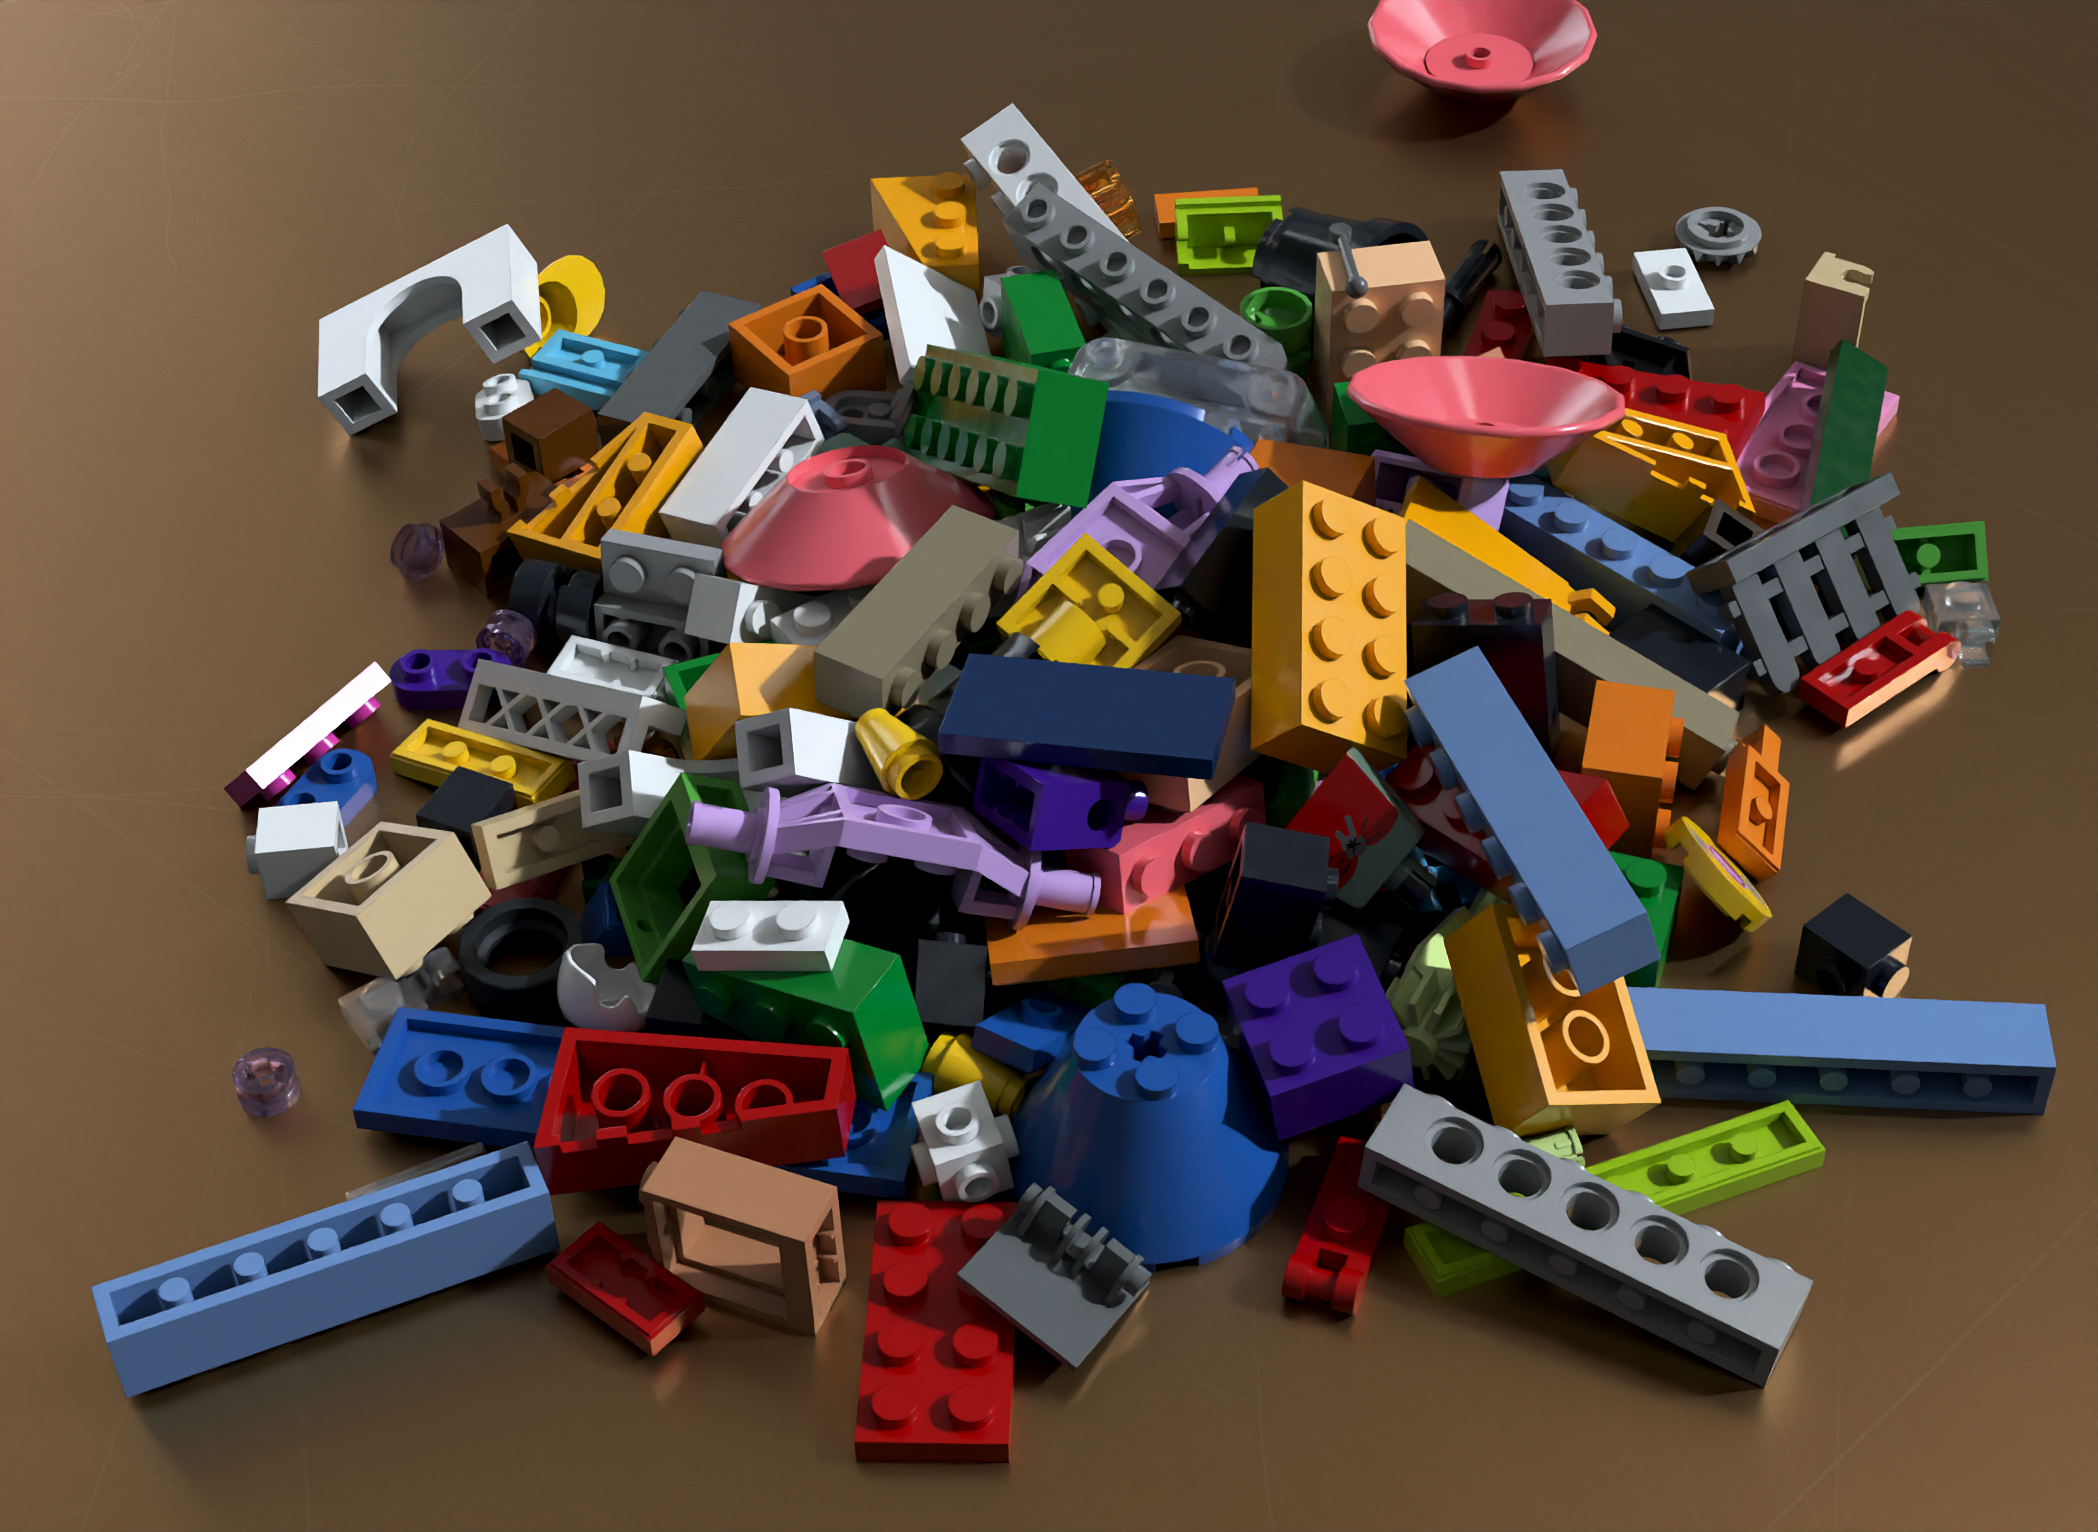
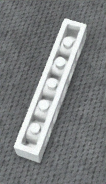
M1013 103L960 139L970 158L963 163L967 173L980 190L989 186L994 192L990 199L1003 219L1039 182L1127 241ZM1079 298L1074 300L1079 312L1091 327L1100 323L1107 331L1103 335V339L1117 359L1133 346L1142 342Z

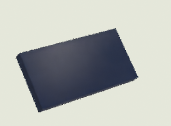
M969 653L938 731L939 753L1212 780L1235 700V678Z

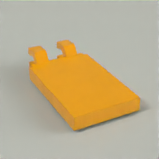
M1422 476L1408 491L1398 513V516L1405 518V525L1411 519L1545 599H1551L1555 605L1609 636L1610 633L1599 623L1607 626L1614 618L1616 608L1594 588L1575 591L1566 580ZM1582 611L1591 612V613H1593V614L1596 616L1598 622H1596V621H1595L1589 614H1587V613H1582V614H1577V613L1582 612Z

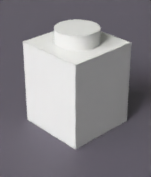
M338 801L259 808L256 835H250L246 838L248 870L251 875L260 874L267 900L292 897L348 849Z

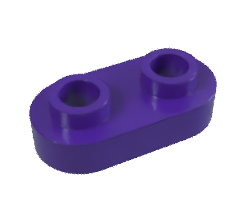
M486 648L473 650L417 649L406 653L396 660L390 668L389 677L394 698L404 707L411 709H462L465 705L478 659L510 666L512 664L505 654ZM492 690L488 707L500 704L498 693L495 690Z

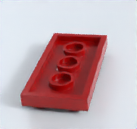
M1550 356L1544 362V365L1565 368L1603 381L1624 396L1625 408L1726 434L1736 462L1765 412V392L1744 389L1735 384L1719 385L1689 380L1681 375L1665 376L1636 371L1627 366H1606L1582 362L1577 358L1567 356Z
M877 1200L854 1438L856 1460L1010 1463L1017 1327L956 1280L955 1276L1017 1211L1018 1207L1016 1205L1018 1202Z

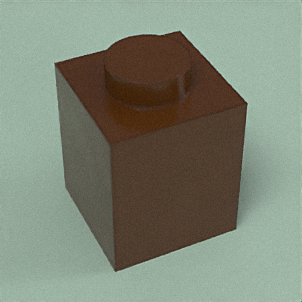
M553 388L501 417L509 465L515 463L527 473L537 470L552 483L591 462L590 459L599 452L596 438L597 421L592 409L585 403L577 401L557 388Z

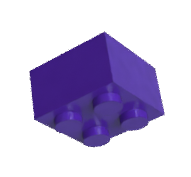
M1358 933L1222 980L1231 1028L1278 1141L1392 1102L1404 1083L1414 1088L1410 1047Z

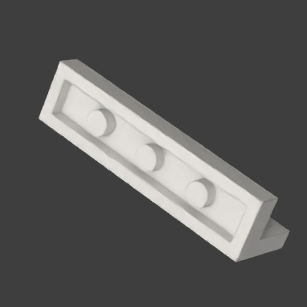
M478 659L458 728L536 751L585 762L611 755L604 734L618 722L625 723L616 753L626 750L641 752L648 729L681 736L687 714L685 710L644 695ZM492 690H495L498 693L502 709L484 724L483 720ZM535 703H538L542 719L527 731L522 714ZM579 712L584 729L568 741L563 724L575 713Z

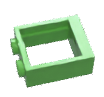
M680 773L609 879L642 982L658 984L667 959L683 960L692 949L711 901H763L776 884L775 879L768 876L765 877L761 885L750 883L748 879L749 861L746 860L745 853L695 844L693 846L686 845V827L693 800L701 801L703 804L750 812L739 781ZM693 866H695L701 887L687 907L684 908L678 888Z

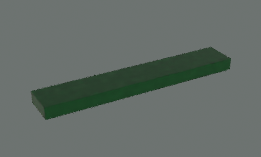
M1843 338L1830 351L1798 512L1849 485L1868 480L1870 477L1889 368ZM1843 525L1839 529L1843 538H1845L1848 534ZM1804 548L1799 549L1802 559L1808 558ZM1854 552L1851 554V557L1855 563L1856 553Z

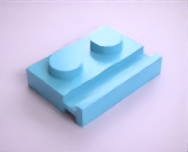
M558 329L531 359L532 367L529 370L522 368L518 374L519 379L529 382L532 394L541 396L553 388H557L577 401L585 403L589 408L598 411L601 405L608 401L624 383L628 373L635 370L649 352Z

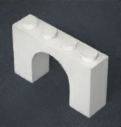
M506 224L319 319L318 398L349 436L397 413V374L403 359L422 337L447 321L463 317V325L493 364L542 340L537 263L511 227Z
M790 707L736 721L735 733L738 758L681 760L626 750L577 763L582 829L633 837L639 836L680 773L739 781L750 812H754L756 806H759L766 787L778 789L780 801L830 782L887 792L883 789L860 741L855 736V725L857 722Z

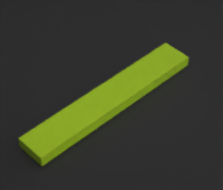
M1786 1100L1585 1169L1589 1173L1626 1191L1642 1193L1649 1197L1657 1206L1679 1216L1822 1167L1826 1149L1791 1102ZM1516 1192L1509 1193L1516 1197H1525ZM1426 1221L1405 1228L1404 1246L1436 1299L1522 1269ZM1574 1224L1581 1229L1594 1231L1587 1226Z

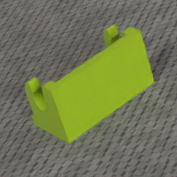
M1281 195L1175 199V251L1178 276L1251 274L1255 252L1262 235L1276 218L1283 220Z

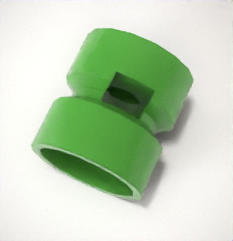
M1266 287L1246 295L1240 303V317L1282 344L1295 381L1284 393L1298 389L1310 377L1311 352L1309 340L1312 335V303L1302 293L1285 287Z

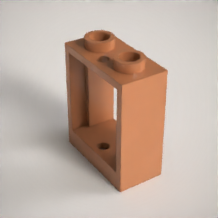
M676 1136L660 1162L654 1161L646 1169L639 1187V1201L644 1205L648 1228L647 1248L649 1251H652V1257L655 1261L702 1293L705 1300L816 1336L847 1281L837 1186ZM704 1217L777 1240L779 1248L706 1225Z

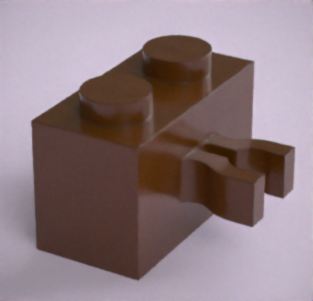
M515 463L504 467L507 476L505 486L500 488L487 477L477 481L478 492L481 498L439 520L447 565L487 598L509 588L519 566L524 562L506 531L519 520H522L526 525L552 503L548 495L558 487L537 470L527 473Z

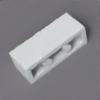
M753 387L749 388L660 509L659 514L672 540L722 549V542L737 523L795 465L816 454L825 439L807 399Z

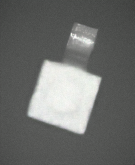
M1959 581L1951 584L1926 585L1922 604L1932 631L1935 633L1945 631L1960 640L1961 650L1958 656L1963 668L1989 667L1990 661L1986 653L1985 642H1994V639H1997L2001 619L1987 583Z
M446 947L433 950L422 958L420 968L408 979L402 977L394 980L378 977L339 998L338 1002L343 1017L372 1056L376 1057L398 1007L430 1011L437 1006L451 1003L466 993L462 981L454 973L460 968L459 963Z

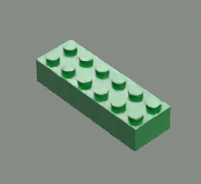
M927 344L925 356L919 357L914 371V388L919 393L915 414L911 413L904 429V446L909 448L908 454L949 474L1014 497L1087 508L1109 382L997 356Z

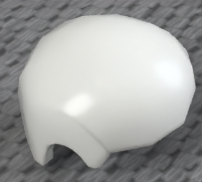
M585 943L572 945L564 952L557 981V997L564 1018L577 1028L637 1033H641L646 1029L645 1016L657 985L655 983L642 982L636 962H630L622 969L611 968L605 961V950L601 944Z

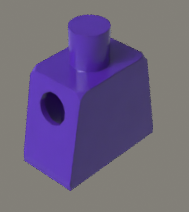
M981 757L972 810L1030 851L1112 848L1121 840L1124 821H1140L1145 816L1148 807V792L1142 781L1128 780L1113 770Z

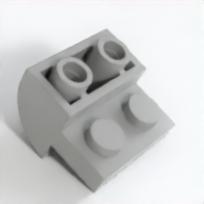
M610 528L600 540L604 593L594 604L596 641L678 660L679 663L722 652L727 644L684 634L695 573L725 578L724 549Z

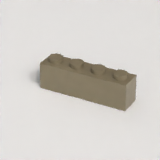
M952 505L815 649V701L858 719L864 713L874 708H883L894 717L902 708H909L916 700L922 685L937 669L942 670L949 664L959 644L971 631L977 632L985 623L989 611L1004 595L1012 594L1018 586L1023 572V561L1019 559V530Z

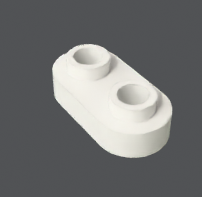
M511 373L500 374L487 379L483 383L484 389L475 396L476 419L482 437L487 441L505 440L501 417L534 400L529 382L524 379H516L515 375Z

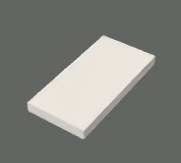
M884 245L874 258L900 384L904 385L905 381L914 384L915 367L919 357L925 356L927 344L991 355L983 322L980 318L975 291Z

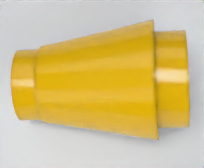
M883 708L871 709L859 718L855 725V736L860 741L883 789L888 794L898 795L905 800H916L924 797L936 787L943 773V765L940 760L939 748L935 743L893 715H890Z
M945 1030L931 1047L921 1072L934 1074L932 1086L934 1094L936 1095L980 1080L991 1111L1003 1115L1007 1114L1009 1118H1012L1027 1095L1030 1081L1019 1076L1018 1072L1007 1064L975 1051V1048L971 1047L973 1037L967 1032H963L958 1036Z

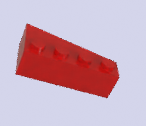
M565 1027L533 1147L549 1195L640 1184L648 1166L654 1161L660 1162L675 1136L772 1167L845 1157L856 1102L848 1048Z

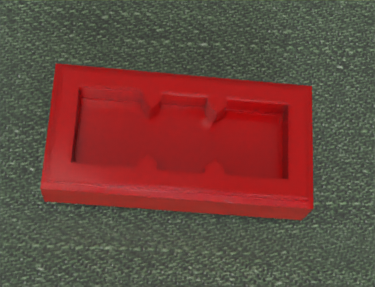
M597 1221L546 1265L548 1280L551 1284L652 1357L705 1311L702 1293L600 1221Z

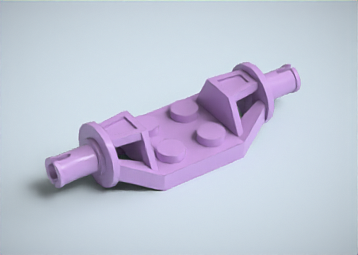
M1233 446L1203 476L1189 468L1177 467L1165 477L1112 482L1087 505V508L1080 511L1026 561L1015 603L1085 532L1148 586L1154 589L1237 476L1241 473L1258 470L1259 466L1248 452L1238 461L1237 458L1242 454V448ZM1173 502L1179 512L1166 519L1153 509ZM1000 634V640L1002 642L1005 638Z
M831 782L780 801L778 789L766 787L759 806H756L754 812L703 804L701 801L693 800L685 834L686 845L693 846L695 844L745 853L746 860L749 861V882L760 885L765 880V877L768 876L823 888L836 847L847 848L846 853L849 856L871 863L887 862L888 855L915 860L914 865L923 871L938 875H953L951 897L958 912L1004 918L1007 921L1008 927L1016 930H1022L1027 925L1035 905L1083 913L1085 916L1091 917L1097 908L1100 896L1101 877L1099 873H1086L1043 865L1042 851H1030L1020 843L1016 850L962 806L923 799L905 800L898 795H890L885 792ZM810 850L809 857L784 854ZM982 875L1007 889V894L978 888Z

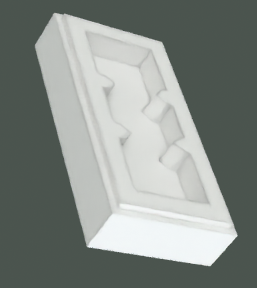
M1686 248L1633 253L1632 270L1659 330L1713 325L1715 309Z
M571 635L546 674L640 694L666 703L667 697L662 667L677 664L679 661Z

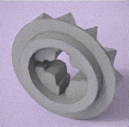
M1706 207L1688 212L1678 220L1674 241L1680 244V248H1686L1689 255H1695L1696 262L1714 261L1719 266L1721 262L1725 261L1740 264L1743 257L1755 256L1762 233L1756 221L1744 213L1726 207Z

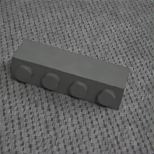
M702 290L692 303L679 313L677 320L664 336L653 344L651 351L636 369L628 373L624 383L613 396L599 408L596 421L602 448L644 412L693 424L696 432H698L738 383L733 373L728 323L760 310L761 305Z

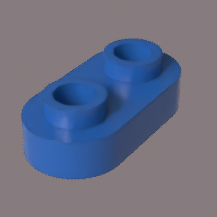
M332 750L316 760L278 801L275 807L338 801L345 828L369 802L377 790L373 763L366 754L357 750Z

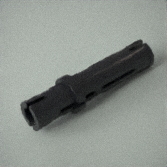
M1482 239L1474 242L1469 252L1446 280L1441 342L1450 329L1462 323L1468 312V304L1493 271L1502 263V252L1495 243L1492 244L1486 254H1483L1482 251L1487 246L1489 240Z

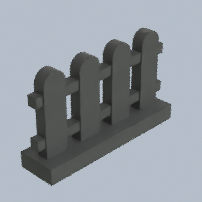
M1891 472L1849 485L1686 572L1695 596L1716 589L1720 590L1725 602L1718 606L1723 621L1733 620L1751 661L1748 679L1758 678L1761 687L1768 694H1783L1791 692L1797 687L1800 675L1794 657L1799 655L1805 667L1812 671L1841 652L1835 636L1836 633L1840 632L1845 643L1851 646L1881 627L1875 611L1880 609L1887 622L1906 610H1912L1917 614L1920 613V601L1915 589L1921 586V582L1916 571L1908 573L1890 533L1897 529L1892 515L1884 517L1879 507L1901 495ZM1843 525L1848 534L1845 538H1843L1839 529ZM1801 548H1804L1808 557L1804 560L1799 553ZM1854 552L1873 592L1869 595L1851 557V554ZM1761 570H1763L1766 581L1762 583L1757 574ZM1814 574L1831 610L1832 616L1827 617L1810 578ZM1772 597L1775 598L1792 637L1787 641L1769 602V599Z

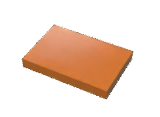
M1184 884L1126 914H1121L1100 904H1097V908L1091 917L1085 916L1083 913L1035 905L1027 925L1022 930L1009 928L1004 918L984 916L992 986L996 985V987L1189 965L1200 962L1199 940Z

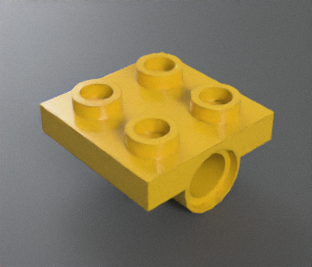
M1085 532L1007 611L996 625L998 632L1004 638L1010 633L1019 632L1040 645L1028 657L1029 659L1057 660L1058 662L1133 669L1148 658L1182 623V616L1177 609Z

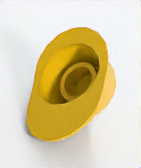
M565 255L551 263L538 274L542 340L520 350L521 353L526 354L530 361L558 329L588 336L599 323L605 302V288L602 276L593 262L581 255Z

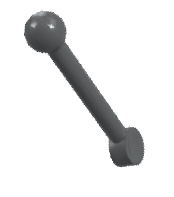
M1334 223L1329 227V241L1338 245L1348 277L1345 285L1346 293L1354 299L1362 298L1367 294L1368 282L1362 276H1359L1349 242L1351 241L1352 228L1346 223Z

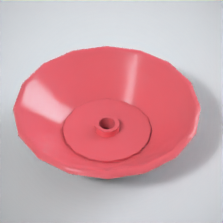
M1380 0L1367 24L1374 52L1396 72L1444 97L1474 105L1497 104L1562 80L1587 62L1597 39V33L1589 11L1576 0Z
M1428 356L1381 362L1352 374L1346 390L1348 398L1424 464L1445 473L1465 477L1490 479L1529 475L1621 420L1625 415L1624 396L1603 381L1565 368L1516 359L1477 356Z
M880 445L845 447L809 457L795 465L737 523L721 544V548L724 549V567L749 584L793 592L847 590L878 584L952 505L991 520H995L997 514L988 492L894 447Z

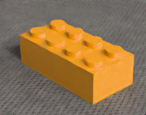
M1302 480L1253 509L1250 750L1328 775L1352 747L1360 751L1378 773L1406 760L1407 722L1403 711L1407 710V688L1404 680L1407 679L1405 518Z

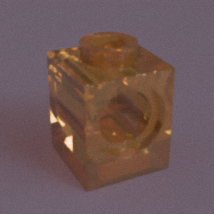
M1110 158L1073 175L1126 239L1142 233L1132 196Z

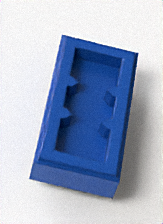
M1042 988L976 1024L971 1047L975 1048L977 1052L1030 1074L1055 1058L1083 1018L1092 1009Z

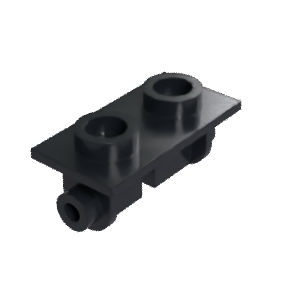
M1623 323L1620 333H1612L1611 354L1573 356L1582 362L1606 366H1627L1636 371L1665 376L1681 375L1689 380H1693L1690 349L1688 347L1682 346L1676 340L1666 336L1656 338L1631 330Z

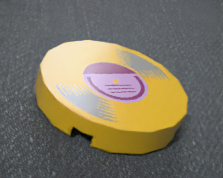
M1681 817L1664 831V839L1669 849L1674 850L1682 844L1688 853L1681 859L1685 865L1683 869L1722 913L1727 917L1731 916L1735 921L1739 917L1741 918L1742 923L1740 926L1745 932H1755L1773 917L1769 907L1747 877L1727 854L1694 822L1687 817Z

